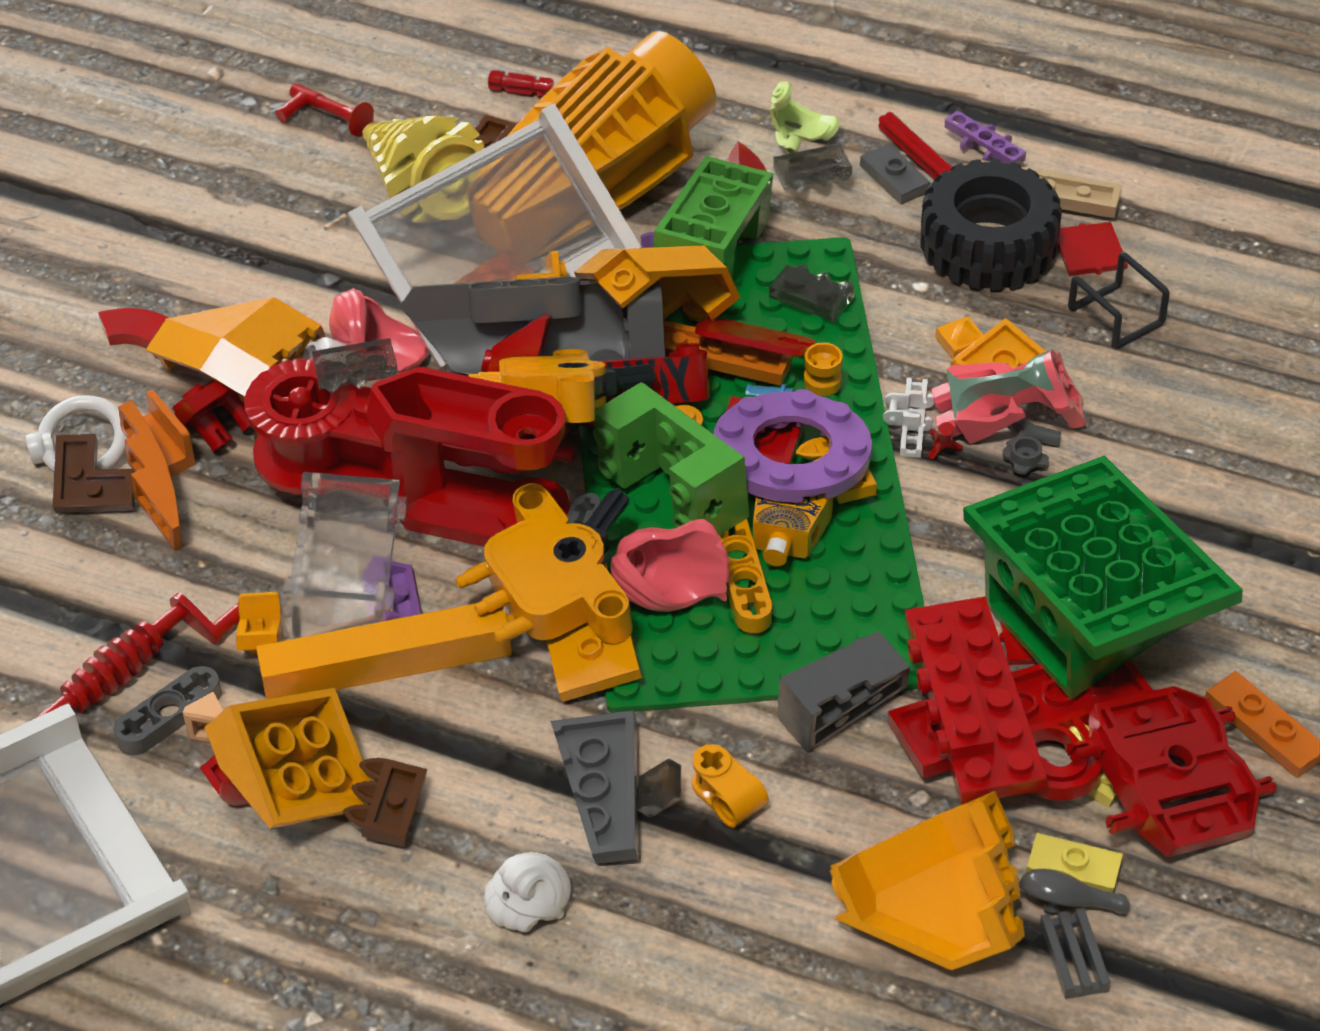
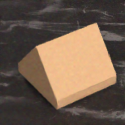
M214 692L184 708L183 716L189 739L210 743L205 726L223 711Z

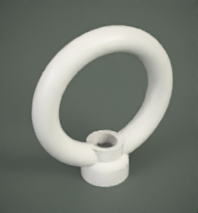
M89 395L72 397L54 406L43 418L38 432L26 435L27 447L33 465L44 462L54 471L55 443L53 434L57 425L65 417L75 412L94 411L108 418L114 429L113 443L109 450L97 459V469H112L126 452L125 439L127 437L121 430L118 407L109 400Z

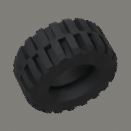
M981 159L971 160L968 165L957 164L950 169V172L945 170L936 177L935 181L925 191L920 230V246L924 252L923 255L927 262L934 266L933 269L943 278L948 276L952 283L959 286L963 283L969 285V288L980 291V288H990V292L1001 291L1004 287H1009L1012 290L1019 288L1022 282L1029 284L1036 280L1040 274L1046 272L1056 257L1062 216L1059 196L1045 178H1039V174L1030 168L1025 170L1021 168L1020 164L1015 162L1006 164L1001 163L999 159L981 162ZM976 223H996L1004 226L987 227Z

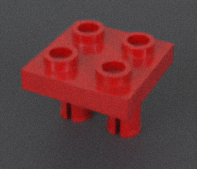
M214 379L204 386L201 383L197 384L183 394V399L172 407L175 412L174 415L185 428L194 425L211 448L212 453L233 439L212 412L218 406L223 405L240 427L242 433L248 430L249 427H252L247 420L244 403L238 394Z

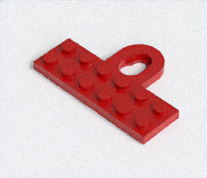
M1131 660L1072 700L1055 683V680L1045 672L1041 664L1011 672L1035 743L1052 740L1060 742L1067 747L1069 743L1079 742L1075 734L1069 730L1071 726L1077 729L1082 741L1089 739V730L1085 725L1089 726V713L1096 703L1153 691ZM926 699L888 711L889 726L922 778L951 770L947 756H939L935 740V731L938 730L937 724H929L925 704ZM1040 756L1047 776V790L1031 793L1045 799L1057 801L1083 797L1098 786L1102 778L1103 768L1097 757L1093 756L1072 761L1070 764L1062 767L1054 766L1046 758Z

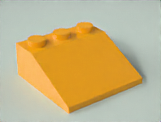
M335 687L229 705L205 726L219 767L269 829L344 814L343 809L349 806L365 804L353 793L351 786L359 782L371 780L359 766L363 759Z

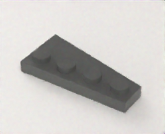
M634 710L551 721L595 864L639 859L637 720Z

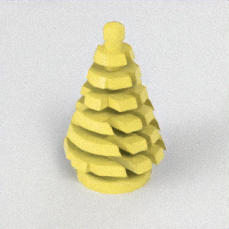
M422 116L406 120L394 119L377 124L370 123L363 130V138L367 142L368 150H370L371 157L374 159L375 166L378 169L385 189H387L389 198L402 193L484 149L482 140H474L480 134L470 123L461 122L459 125H456L454 122L461 117ZM481 169L402 210L400 213L405 217L410 212H417L411 216L413 222L439 223L442 220H456L469 214L471 211L465 191Z

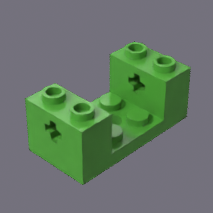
M705 156L654 230L653 247L704 245L727 267L732 278L736 241L739 237L757 240L769 221L774 173Z
M644 383L637 384L600 408L595 409L593 436L597 443V466L601 474L626 489L661 467L670 477L671 487L669 488V493L672 498L674 515L672 522L674 528H678L692 520L705 519L715 527L720 536L749 517L745 457Z

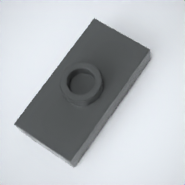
M890 144L860 156V166L900 204L925 194L926 189L930 185V181Z

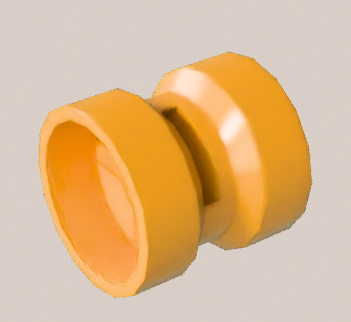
M830 343L811 345L804 355L806 368L804 372V387L819 396L835 394L842 385V351Z

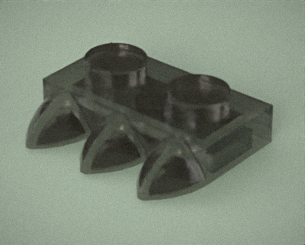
M840 143L773 157V169L784 190L792 189L796 192H802L805 186L810 184L825 187L828 181L834 179L847 183L853 172L852 164Z
M806 264L794 267L786 265L769 286L770 298L833 322L837 320L854 296V286L851 281L832 282L828 272L817 275L811 274Z
M391 338L312 351L318 387L333 394L343 385L352 384L361 389L367 381L382 380L398 374Z

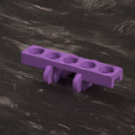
M956 111L945 119L944 127L963 138L960 144L962 151L966 152L968 148L973 149L979 145L988 149L982 158L984 161L999 159L1002 163L1010 164V162L1017 163L1018 161L1023 162L1026 160V152L1011 143L1012 136L1009 134L1001 136L996 133V127L993 124L984 127L960 111Z

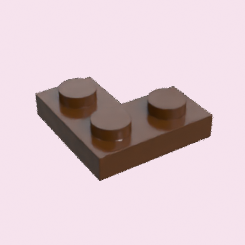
M96 434L56 435L52 506L55 513L134 511L135 498L131 474L134 473L133 468L97 469L98 439Z

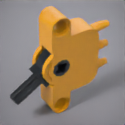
M581 349L556 350L553 352V356L505 358L499 361V372H479L478 374L468 375L469 377L538 390L552 395L562 404L567 423L594 421L595 408H600L607 403V396L617 395V391L631 389L641 382L649 387L656 380V373L650 364L606 369L605 363L589 360L588 351Z
M536 483L526 484L515 491L513 494V505L517 524L491 537L484 546L485 561L464 571L463 574L455 579L457 586L462 589L489 577L491 585L496 592L484 597L482 601L474 605L476 613L482 616L487 612L491 613L506 605L515 618L504 624L502 628L494 631L493 635L498 643L511 640L525 632L530 637L538 640H551L585 623L589 624L603 642L609 644H617L630 637L633 624L629 600L609 573L605 553L610 548L608 532L629 505L630 499L621 489L616 488L609 491L586 523L575 520L574 523H569L568 517L542 485Z

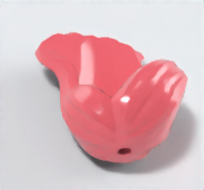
M354 288L335 296L329 316L331 336L334 340L351 346L356 352L358 359L367 368L391 377L416 368L425 360L429 350L418 331L386 315L382 307L375 300L363 296L360 290Z
M705 519L692 520L670 530L656 527L638 529L620 540L617 546V554L611 559V575L627 595L628 600L646 609L671 612L695 605L707 597L713 596L720 598L722 601L727 600L726 591L730 574L729 558L715 527Z

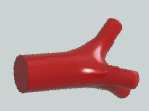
M942 422L939 425L938 431L936 429L930 430L929 434L935 439L934 446L928 455L931 460H934L944 448H952L959 452L963 449V446L952 438L954 427L951 423Z

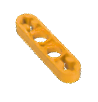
M746 518L734 526V535L728 536V531H726L719 537L726 548L727 554L734 550L743 551L747 554L742 559L728 557L730 574L727 583V594L738 628L748 633H760L768 629L772 623V602ZM741 579H749L756 583L750 588H741L735 585ZM754 602L757 615H752L751 611L748 610L749 603Z

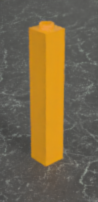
M469 604L256 646L266 699L334 687L336 690L511 656V641L506 640L498 643L493 634L494 631L502 628L504 624L514 620V616L512 613L505 614L504 607L480 616L474 609L475 604Z

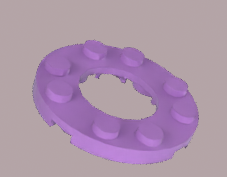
M806 389L744 397L720 417L714 429L716 437L745 457L747 492L769 500L799 503L803 502V496L813 497L823 493L826 499L837 496L855 486L864 477L871 461V435L862 419L850 410L847 404L815 395L812 391ZM791 422H797V427L811 425L820 430L821 436L826 435L830 440V449L827 454L816 461L806 464H785L773 461L762 455L754 446V438L758 432L763 433L767 426L783 428Z

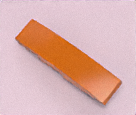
M130 400L118 406L121 430L127 437L125 439L127 463L134 470V473L131 474L134 498L173 550L176 551L182 548L175 490L167 463L150 426L134 402Z

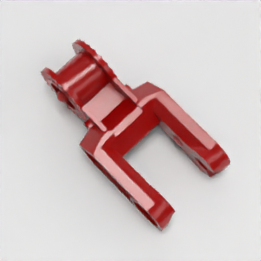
M298 358L293 361H284L278 365H272L251 381L244 399L246 417L252 428L259 433L253 447L256 471L261 479L270 487H274L281 492H289L294 495H312L315 493H325L332 488L341 486L382 495L406 530L482 547L495 534L517 524L513 494L523 485L535 483L542 485L547 489L567 516L570 508L568 494L556 482L545 478L533 477L510 482L445 468L442 443L492 453L500 463L517 470H534L550 465L566 430L564 409L562 404L552 395L538 390L420 366L379 380L370 388L354 384L349 374L339 366L314 358ZM524 434H532L536 436L535 438L529 440L520 439V437Z

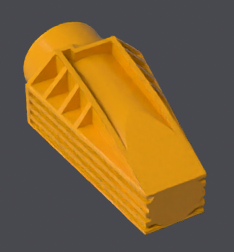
M655 31L624 56L609 47L587 56L545 94L507 136L537 121L541 110L555 103L620 211L654 188L693 157L689 130L715 109L717 103L716 91L705 67L685 44L670 34ZM543 136L481 168L465 191L478 240H485L486 245L490 248L493 247L498 254L504 253V257L508 261L513 259L514 265L517 267L596 226Z

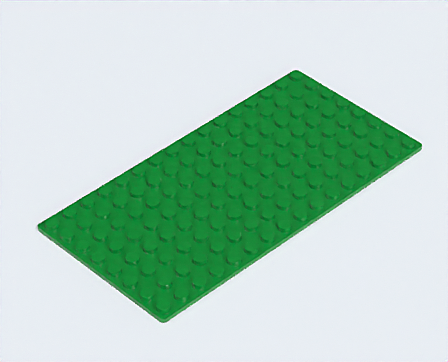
M846 237L736 245L732 280L740 295V299L716 318L809 337L816 340V343L833 344L842 351V385L840 390L830 396L822 397L847 404L850 410L857 414L867 426L872 440L869 470L877 483L876 495L841 504L838 503L836 498H833L832 518L809 557L799 558L788 555L784 565L773 566L763 559L764 550L756 549L772 602V623L763 632L748 633L738 628L728 594L726 601L712 596L690 607L671 612L649 610L629 601L633 624L631 636L642 678L605 689L607 710L611 713L778 700L780 677L877 631L886 638L910 666L908 684L903 690L919 689L916 669L920 668L918 663L911 664L908 654L907 639H910L905 623V610L924 607V601L888 423L883 421L885 408L851 240ZM682 306L665 319L666 321L696 327V324L700 323L688 319L682 312ZM793 356V362L783 384L787 385V388H792L794 391L806 389L804 387V372L806 370L804 356ZM708 369L710 394L708 399L671 404L674 406L689 405L698 409L703 416L702 426L714 434L715 426L720 417L726 412L731 396L740 398L757 396L745 394L748 384L780 388L781 386ZM579 425L585 494L595 493L603 500L609 491L618 488L630 499L629 505L608 532L610 548L605 553L608 571L611 574V559L617 554V546L621 539L638 529L648 527L674 529L672 522L674 517L673 505L669 493V488L671 487L670 477L660 467L626 489L622 488L612 479L605 478L598 469L597 443L593 436L595 428ZM805 425L798 447L808 440L822 437L821 431L811 425ZM795 454L792 464H806L813 461L801 458ZM748 493L749 517L747 520L753 537L756 496ZM734 527L728 530V536L734 535ZM734 550L727 554L732 559H742L747 556L745 552ZM741 579L735 583V585L741 588H750L756 584L749 579ZM754 602L749 603L748 610L751 611L752 615H757Z

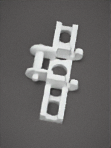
M907 378L905 393H889L885 396L884 402L889 407V410L884 412L883 421L889 425L902 426L900 456L921 458L923 431H928L932 428L933 420L931 417H926L924 423L925 408L934 405L933 394H928L926 400L928 379H922V383L912 382V378ZM907 431H918V435L909 436ZM906 444H916L917 449L908 450L906 449Z

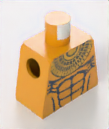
M823 493L813 497L803 496V502L792 503L756 496L753 541L756 549L764 550L763 559L770 565L782 566L786 563L788 555L799 558L809 557L832 518L833 497L826 499Z

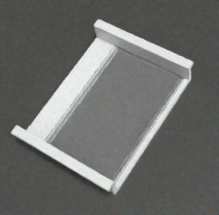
M555 103L542 109L537 121L365 212L363 207L359 206L348 212L349 218L400 303H402L413 286L513 280L515 275L546 273L545 258L550 251H558L559 261L565 262L566 277H575L573 272L602 249L642 248ZM412 321L439 368L445 372L450 370L451 368Z
M69 703L0 735L1 1005L178 915L180 918L191 914L187 899L189 897L188 890L181 879L175 882L171 880L83 741L76 714Z

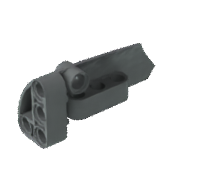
M576 277L413 286L399 306L430 341L452 371L457 373L478 374L483 372L481 367L486 349L492 350L493 345L544 313L551 314L552 317L543 356H553L554 351L562 349L588 351L589 360L593 361L665 356L662 292L659 280L623 309L595 280L580 281Z

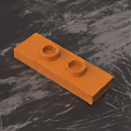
M1236 670L1206 691L1205 697L1210 699L1215 710L1231 706L1233 708L1231 712L1235 711L1236 715L1233 725L1296 778L1320 762V740Z

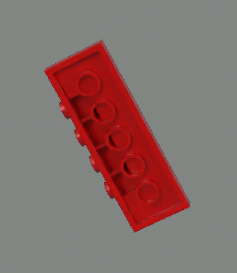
M986 596L906 609L905 623L910 639H907L909 659L911 664L918 663L920 669H916L920 694H928L929 699L925 701L928 721L930 725L937 724L938 730L935 731V740L939 756H947L961 804L994 791L998 798L1047 790V776Z

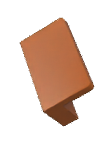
M153 389L146 392L150 413L143 417L156 438L166 460L170 477L196 465L190 434Z

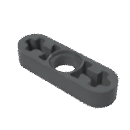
M206 666L194 667L121 716L114 725V734L118 748L128 755L145 753L185 725L183 710L186 706L211 692H214L219 700L221 697V687L217 672ZM172 704L179 707V710L171 716L157 714V711L165 705Z

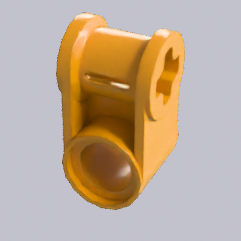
M709 744L696 750L692 758L693 769L695 770L692 778V789L697 796L716 812L723 823L734 828L768 804L769 796L762 782L754 774L748 772L725 748Z

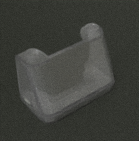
M303 472L301 482L303 506L299 509V531L291 576L285 578L283 588L284 638L296 639L384 620L385 612L392 613L395 589L388 586L397 520L405 521L407 497L400 496V480Z

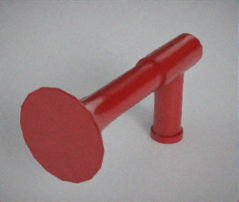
M298 83L293 84L289 91V95L293 99L275 111L277 118L285 123L292 115L308 104L346 120L350 133L355 137H361L366 125L373 123L374 109L368 102H362L355 108H352Z

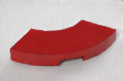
M117 308L98 312L100 323L109 345L129 343L140 345L144 348H147L164 321L169 318L154 311L138 308Z

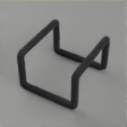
M1121 252L1118 256L1115 282L1095 291L1079 276L1072 277L1068 308L1074 311L1094 300L1098 302L1115 318L1111 346L1113 348H1120L1165 323L1170 292L1161 281L1129 254ZM1126 262L1162 292L1159 318L1156 321L1119 339L1122 315L1102 296L1121 286ZM1079 286L1088 296L1076 301Z

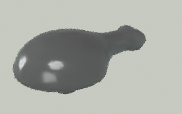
M1033 869L1025 873L1019 881V887L1024 892L1044 900L1043 910L1046 912H1060L1061 905L1070 907L1094 906L1112 910L1118 914H1125L1130 908L1129 900L1125 895L1094 888L1072 875L1055 869Z

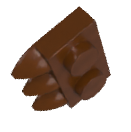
M370 758L359 763L360 768L374 781H363L351 786L353 793L365 804L349 806L343 809V813L352 824L362 829V837L404 847L426 781L427 769L386 758Z

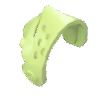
M783 81L777 84L771 95L770 115L776 128L777 143L784 148L786 153L796 155L802 142L801 139L809 141L818 139L827 141L831 139L840 126V120L835 116L818 114L790 99L793 86L789 82ZM785 122L800 126V128L797 129L785 124Z

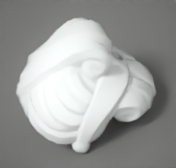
M527 852L509 858L497 870L494 877L485 886L483 898L486 914L498 927L505 926L507 929L520 932L530 931L537 924L538 920H560L564 917L563 908L567 905L570 898V878L560 863L545 854Z

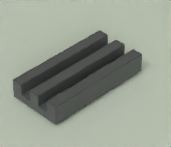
M1085 908L1076 909L1075 915H1068L1067 911L1058 912L1057 918H1051L1050 914L1041 915L1040 927L1064 998L1108 992L1110 980ZM1073 927H1077L1096 982H1091ZM1062 929L1080 985L1073 984L1056 930Z

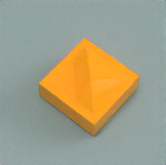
M967 316L937 327L935 338L953 359L984 334Z

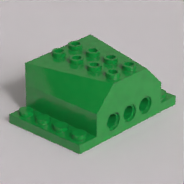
M1105 455L963 507L964 521L984 542L985 596L990 611L1003 623L1006 629L1036 662L1043 666L1045 672L1055 680V683L1071 700L1167 636L1206 616L1242 603L1243 589Z

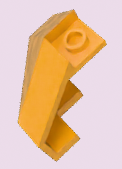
M704 245L602 249L573 272L580 281L595 280L622 309L659 280L662 292L663 320L690 299L713 321L740 299V295L727 267Z
M270 297L168 318L145 350L158 357L163 367L169 371L177 363L208 375L236 392L244 403L245 394L251 381L256 379L261 372L266 371L272 365L302 358L305 348L310 343L316 342L326 335L321 324L279 299Z
M994 791L939 813L831 865L830 873L833 877L832 887L834 893L846 906V909L836 915L834 919L951 971L1011 949L1025 935L1023 920L1020 917L1014 918L1013 901L1020 899L1018 870L1014 864H1010L1007 849L1015 847L1014 832L996 792Z

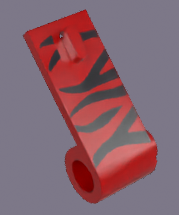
M697 343L676 345V351L670 352L669 356L599 361L606 364V369L640 364L652 365L656 373V380L653 381V385L649 386V388L670 403L702 401L710 397L707 351L699 349V344ZM619 390L617 391V395L607 396V402L611 401L612 399L616 398L617 396L621 395L627 390Z

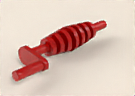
M176 593L170 598L172 608L151 624L141 621L134 626V630L128 629L120 635V638L115 637L107 642V647L100 646L93 653L94 657H88L82 664L83 669L78 668L72 674V681L66 680L60 687L62 697L36 718L68 703L72 710L83 712L90 708V702L96 704L103 700L104 693L111 695L118 690L117 684L124 687L131 681V675L136 676L142 669V664H147L152 659L153 653H157L163 647L162 636L182 620L212 644H217L223 639V635L239 623L238 603L212 623L186 596Z

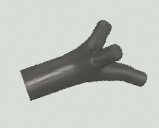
M1023 418L1019 422L1007 426L1018 432V435L1007 441L1006 445L1011 446L1012 442L1018 437L1030 436L1036 438L1041 443L1058 446L1061 431L1034 425L1026 418Z

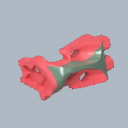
M1054 350L1034 356L1030 361L1013 368L1008 363L952 365L947 369L949 382L931 389L934 403L940 413L953 408L951 411L935 416L937 428H939L942 422H949L954 427L952 437L963 434L969 444L982 440L1025 418V411L1019 406L1031 402H1040L1054 410L1057 414H1061L1071 429L1087 425L1082 410L1083 398L1067 373L1060 352L1056 353Z

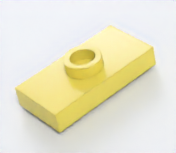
M1036 833L1026 873L1038 868L1055 869L1072 875L1094 888L1114 893L1123 854Z

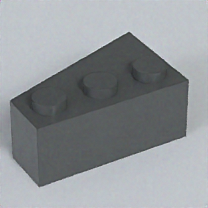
M879 631L867 637H861L842 649L780 677L777 717L804 750L809 753L906 688L910 666Z

